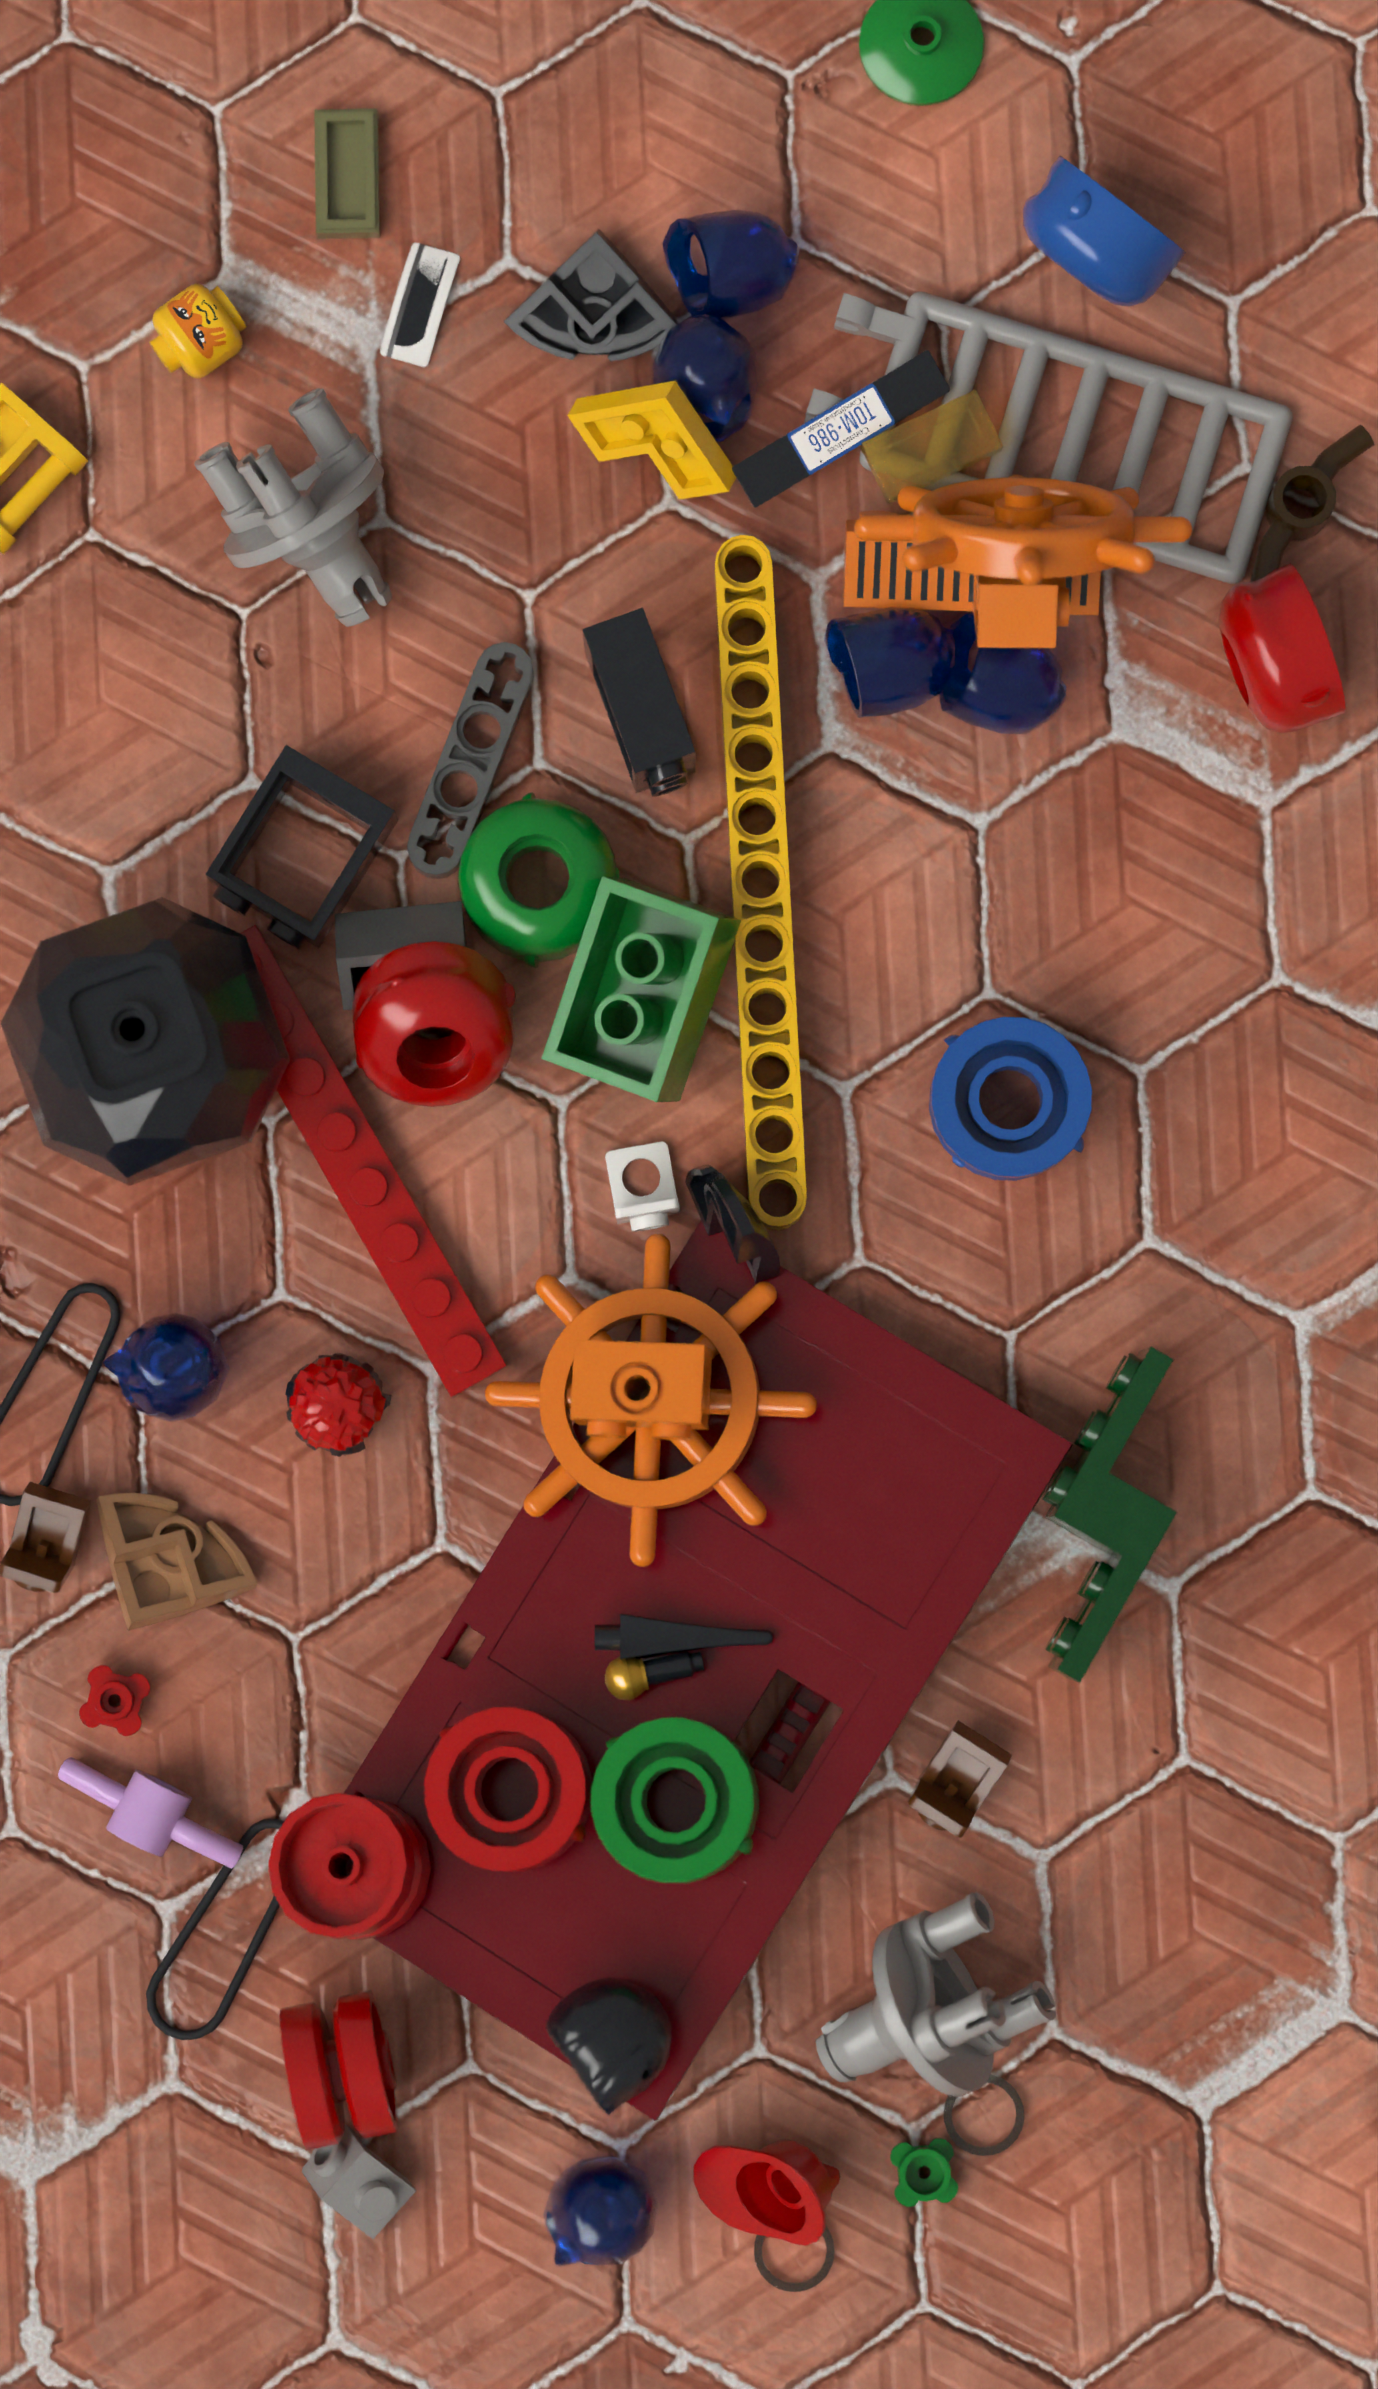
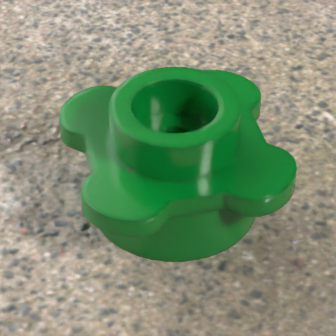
M934 2138L928 2145L912 2146L908 2142H900L893 2147L890 2153V2160L897 2167L899 2181L895 2187L894 2194L900 2204L912 2207L918 2201H931L935 2199L946 2203L956 2196L958 2184L951 2177L949 2163L954 2155V2150L947 2140ZM927 2166L930 2169V2175L927 2178L919 2177L918 2170L920 2167Z

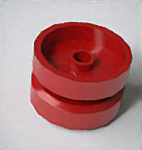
M344 1793L312 1798L291 1812L274 1836L268 1862L272 1893L288 1918L309 1933L336 1939L364 1940L388 1935L409 1921L425 1898L431 1872L427 1841L413 1818L390 1802ZM348 1859L353 1861V1870L350 1875L346 1874Z
M371 1990L339 1996L333 2008L335 2039H331L325 2015L315 2002L285 2007L280 2010V2033L287 2081L297 2126L306 2150L340 2143L345 2132L343 2105L345 2100H347L352 2122L364 2139L395 2133L398 2130L394 2064L387 2033L383 2030L376 2000Z

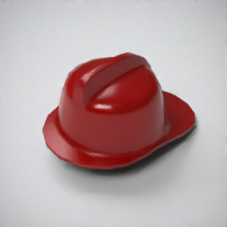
M789 2139L778 2140L759 2150L737 2146H713L703 2151L693 2166V2182L700 2199L712 2214L724 2223L747 2233L781 2239L803 2246L813 2244L821 2238L825 2230L824 2211L831 2201L833 2190L840 2181V2172L837 2168L822 2163L820 2158L807 2146Z

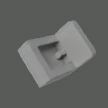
M346 2124L340 2143L314 2149L309 2161L302 2168L303 2175L319 2198L372 2239L377 2236L417 2191L408 2178L367 2148L355 2131Z

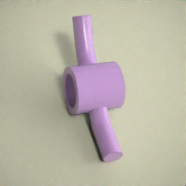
M73 1757L66 1759L60 1767L58 1777L61 1781L114 1809L106 1829L122 1840L163 1857L171 1840H174L229 1868H233L237 1864L243 1850V1845L184 1817L192 1797L171 1784L135 1769L126 1787Z

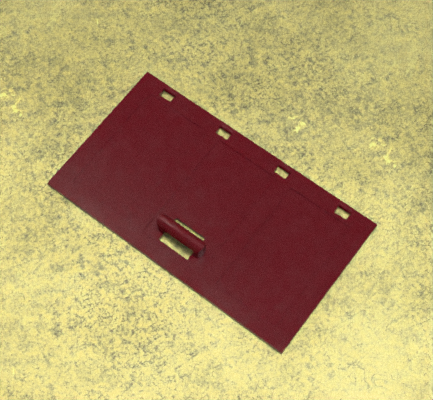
M702 1220L669 1271V1290L677 1292L679 1288L684 1294L707 1304L721 1316L757 1284L746 1261L737 1264L724 1232L708 1236ZM780 1266L779 1276L761 1281L769 1282L775 1287L777 1291L775 1302L740 1334V1337L747 1346L754 1361L760 1390L808 1392L815 1397L817 1409L813 1415L807 1418L759 1416L752 1443L734 1472L765 1505L767 1510L765 1520L756 1526L748 1525L715 1489L687 1504L658 1509L655 1559L650 1565L640 1567L635 1565L630 1559L632 1508L607 1501L582 1485L579 1486L571 1501L565 1497L561 1498L540 1517L530 1516L526 1513L524 1506H522L344 1794L364 1795L367 1798L392 1803L413 1818L427 1841L431 1872L425 1898L409 1921L388 1935L374 1937L373 1939L569 2066H571L570 2061L563 2055L559 2047L554 2044L546 2030V2022L552 2010L569 1993L589 1982L613 1978L630 1981L657 1997L671 2023L670 2055L666 2065L651 2085L642 2093L626 2101V2103L654 2121L658 2120L1073 1446L1071 1442ZM641 1319L638 1320L625 1342H640ZM681 1323L676 1332L667 1328L666 1343L692 1344L701 1333ZM718 1354L711 1362L710 1389H731L727 1368L721 1355ZM709 1414L708 1430H695L714 1448L724 1432L729 1415ZM574 1423L573 1429L582 1445L591 1436L587 1435V1425ZM636 1430L598 1465L612 1474L633 1480ZM661 1439L659 1480L677 1476L694 1467L670 1440ZM555 1455L535 1487L560 1465ZM620 1613L708 1627L769 1630L773 1633L774 1639L768 1645L729 1646L688 1651L691 1654L701 1652L704 1671L695 1672L692 1677L651 1685L641 1695L628 1701L613 1696L605 1684L606 1668L611 1661L619 1658L620 1650L595 1651V1625H620ZM470 1625L473 1630L483 1635L485 1639L465 1670L447 1659ZM677 1653L662 1654L657 1656L645 1657L642 1659L643 1661ZM779 1670L798 1681L749 1761L754 1770L759 1789V1813L754 1832L751 1836L753 1843L751 1853L745 1854L742 1852L728 1867L709 1878L691 1883H661L640 1877L623 1867L606 1850L596 1832L591 1808L587 1822L584 1825L586 1835L583 1842L575 1841L561 1856L546 1865L523 1872L492 1871L473 1866L456 1856L440 1840L430 1823L424 1801V1778L429 1759L441 1739L439 1732L444 1728L454 1726L473 1713L493 1707H517L543 1714L561 1724L577 1740L584 1752L593 1784L597 1767L609 1749L606 1746V1742L609 1739L621 1737L624 1733L641 1723L660 1718H685L707 1724L727 1735L735 1742ZM832 1702L842 1708L843 1712L797 1787L791 1792L780 1784ZM508 1758L497 1762L487 1771L482 1781L481 1796L485 1807L494 1817L504 1822H512L523 1818L533 1809L538 1798L539 1784L535 1772L527 1763L517 1758ZM673 1769L662 1773L653 1781L647 1794V1808L651 1819L659 1828L669 1833H680L691 1829L700 1821L705 1810L706 1794L702 1783L694 1774L684 1769ZM348 1859L346 1874L350 1875L353 1870V1861Z

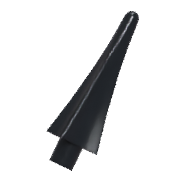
M620 1613V1625H595V1651L620 1650V1659L633 1657L639 1659L706 1648L768 1645L774 1639L773 1633L769 1630L708 1627Z

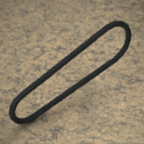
M93 1283L79 1284L67 1291L0 1405L1 1424L71 1301L82 1293L91 1292L103 1297L110 1307V1322L43 1479L39 1483L46 1487L52 1482L120 1321L119 1303L113 1293L101 1285ZM0 1494V1504L17 1506L21 1503L22 1495L11 1497Z
M276 1818L263 1819L253 1824L239 1841V1844L243 1845L241 1856L258 1832L269 1828L280 1829L284 1821ZM225 1865L151 1977L146 1992L147 2010L154 2025L166 2035L180 2040L200 2039L213 2032L223 2021L280 1906L274 1896L216 2014L208 2024L196 2030L186 2031L171 2027L162 2019L156 2007V1992L163 1976L233 1870V1868Z

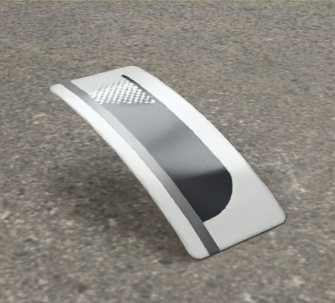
M419 243L412 244L382 341L380 353L383 356L421 367L428 365L443 310L460 260L459 255Z

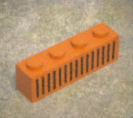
M870 510L860 512L859 517L862 515L898 514L890 511ZM846 520L843 574L844 607L973 611L974 574L953 571L939 566L919 572L909 571L904 566L902 557L905 550L912 546V541H865L855 534L854 525L856 520ZM1101 571L1066 577V588H1069V615L1099 614Z

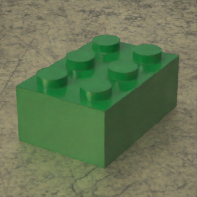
M602 876L541 1059L655 1102L680 1101L741 920L627 878Z

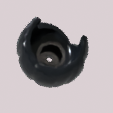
M604 1978L584 1984L562 1999L552 2010L546 2022V2030L549 2037L570 2061L572 2068L576 2071L594 2101L607 2115L613 2113L629 2099L645 2091L662 2071L670 2055L671 2023L662 2004L651 1992L634 1985L630 1981Z

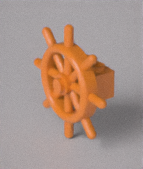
M1018 474L1003 478L963 481L949 484L933 491L915 486H906L898 493L897 500L902 509L913 512V515H862L856 520L854 525L855 534L865 541H912V546L905 550L902 557L903 564L909 571L919 572L939 566L953 571L974 574L973 615L978 648H1056L1057 627H1068L1069 588H1066V577L1095 573L1113 567L1136 573H1146L1154 565V555L1148 548L1133 544L1134 542L1181 543L1188 540L1192 534V524L1185 517L1134 516L1133 510L1139 504V495L1131 487L1108 491L1079 482L1023 477Z
M661 1233L652 1234L645 1243L643 1288L610 1295L595 1302L586 1309L555 1276L545 1274L539 1277L535 1284L537 1295L566 1325L548 1354L541 1381H493L485 1389V1398L493 1406L539 1408L546 1439L560 1463L551 1474L525 1497L523 1506L526 1513L533 1517L544 1515L574 1486L580 1483L586 1489L607 1501L632 1508L630 1559L635 1565L640 1567L650 1565L655 1559L658 1509L687 1504L703 1497L714 1489L745 1523L752 1526L761 1524L767 1515L765 1505L734 1472L752 1443L759 1416L807 1418L813 1415L817 1409L815 1397L808 1392L760 1390L754 1361L747 1346L740 1337V1334L775 1302L777 1298L775 1287L769 1282L757 1283L721 1316L717 1311L700 1300L669 1290L671 1244L668 1237ZM641 1319L640 1342H617L607 1333V1331L620 1324ZM667 1319L686 1324L699 1331L701 1335L692 1344L666 1343ZM718 1354L721 1355L727 1368L731 1389H710L711 1362ZM709 1414L729 1415L724 1432L714 1448L695 1430H708ZM571 1419L579 1425H587V1435L591 1437L582 1445L575 1434ZM636 1430L633 1480L612 1474L598 1465ZM661 1439L670 1440L694 1467L677 1476L659 1480Z

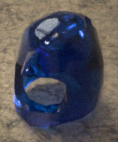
M730 210L679 218L669 226L662 243L667 268L675 279L682 302L690 315L697 320H725L759 311L781 300L794 279L799 262L797 243L792 238L787 237L782 227L773 219L759 212ZM694 234L700 243L705 258L707 275L697 273L691 259L690 245Z
M691 315L671 328L663 336L653 362V384L676 380L696 412L702 413L714 421L704 422L716 442H722L741 429L751 416L758 387L756 353L747 337L718 315ZM741 400L740 404L735 408L737 402Z
M890 607L834 618L827 624L824 637L831 662L841 673L848 698L858 718L895 714L916 708L942 692L949 681L956 660V641L952 630L945 628L939 618L933 614L913 608Z
M973 613L965 614L951 625L944 648L945 663L940 683L939 702L943 712L967 724L997 733L1027 734L1048 722L1059 711L1066 700V685L1062 681V667L1049 648H978L971 673L968 669L969 650L976 640Z
M178 1313L152 1317L127 1337L119 1351L107 1357L104 1361L106 1368L117 1376L121 1394L128 1404L149 1417L168 1422L194 1418L217 1401L230 1370L219 1337L196 1318Z
M614 2155L583 2158L561 2173L550 2189L543 2214L545 2227L556 2246L554 2255L555 2265L563 2266L577 2262L587 2265L623 2264L643 2251L654 2233L658 2205L643 2169Z

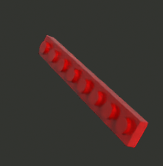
M255 924L240 934L245 935L248 939L290 1057L289 1064L276 1090L451 1398H454L508 1366Z

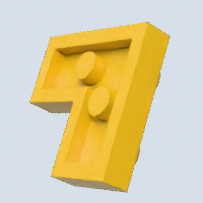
M676 380L577 398L567 414L599 462L648 454L679 500L729 492L737 478L732 470V464Z

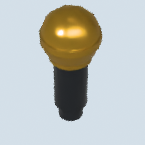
M686 1651L645 1661L642 1658L638 1659L635 1657L620 1659L619 1656V1658L611 1661L606 1668L605 1684L610 1693L616 1698L628 1701L633 1700L645 1690H648L651 1685L692 1677L695 1672L704 1671L701 1652L691 1654Z

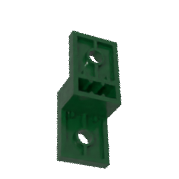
M1153 1347L1140 1351L1137 1356L1129 1353L1128 1356H1123L1106 1385V1389L1115 1394L1105 1412L1097 1409L1096 1412L1092 1411L1074 1441L1075 1445L1083 1449L1073 1468L1065 1465L1064 1468L1061 1466L1042 1498V1500L1051 1504L1045 1518L1111 1555L1107 1563L1095 1561L1077 1592L1078 1595L1086 1599L1075 1620L1065 1616L1062 1618L1045 1648L1046 1651L1054 1655L1048 1667L1066 1678L1079 1683L1177 1513L1175 1510L1109 1473L1174 1360Z

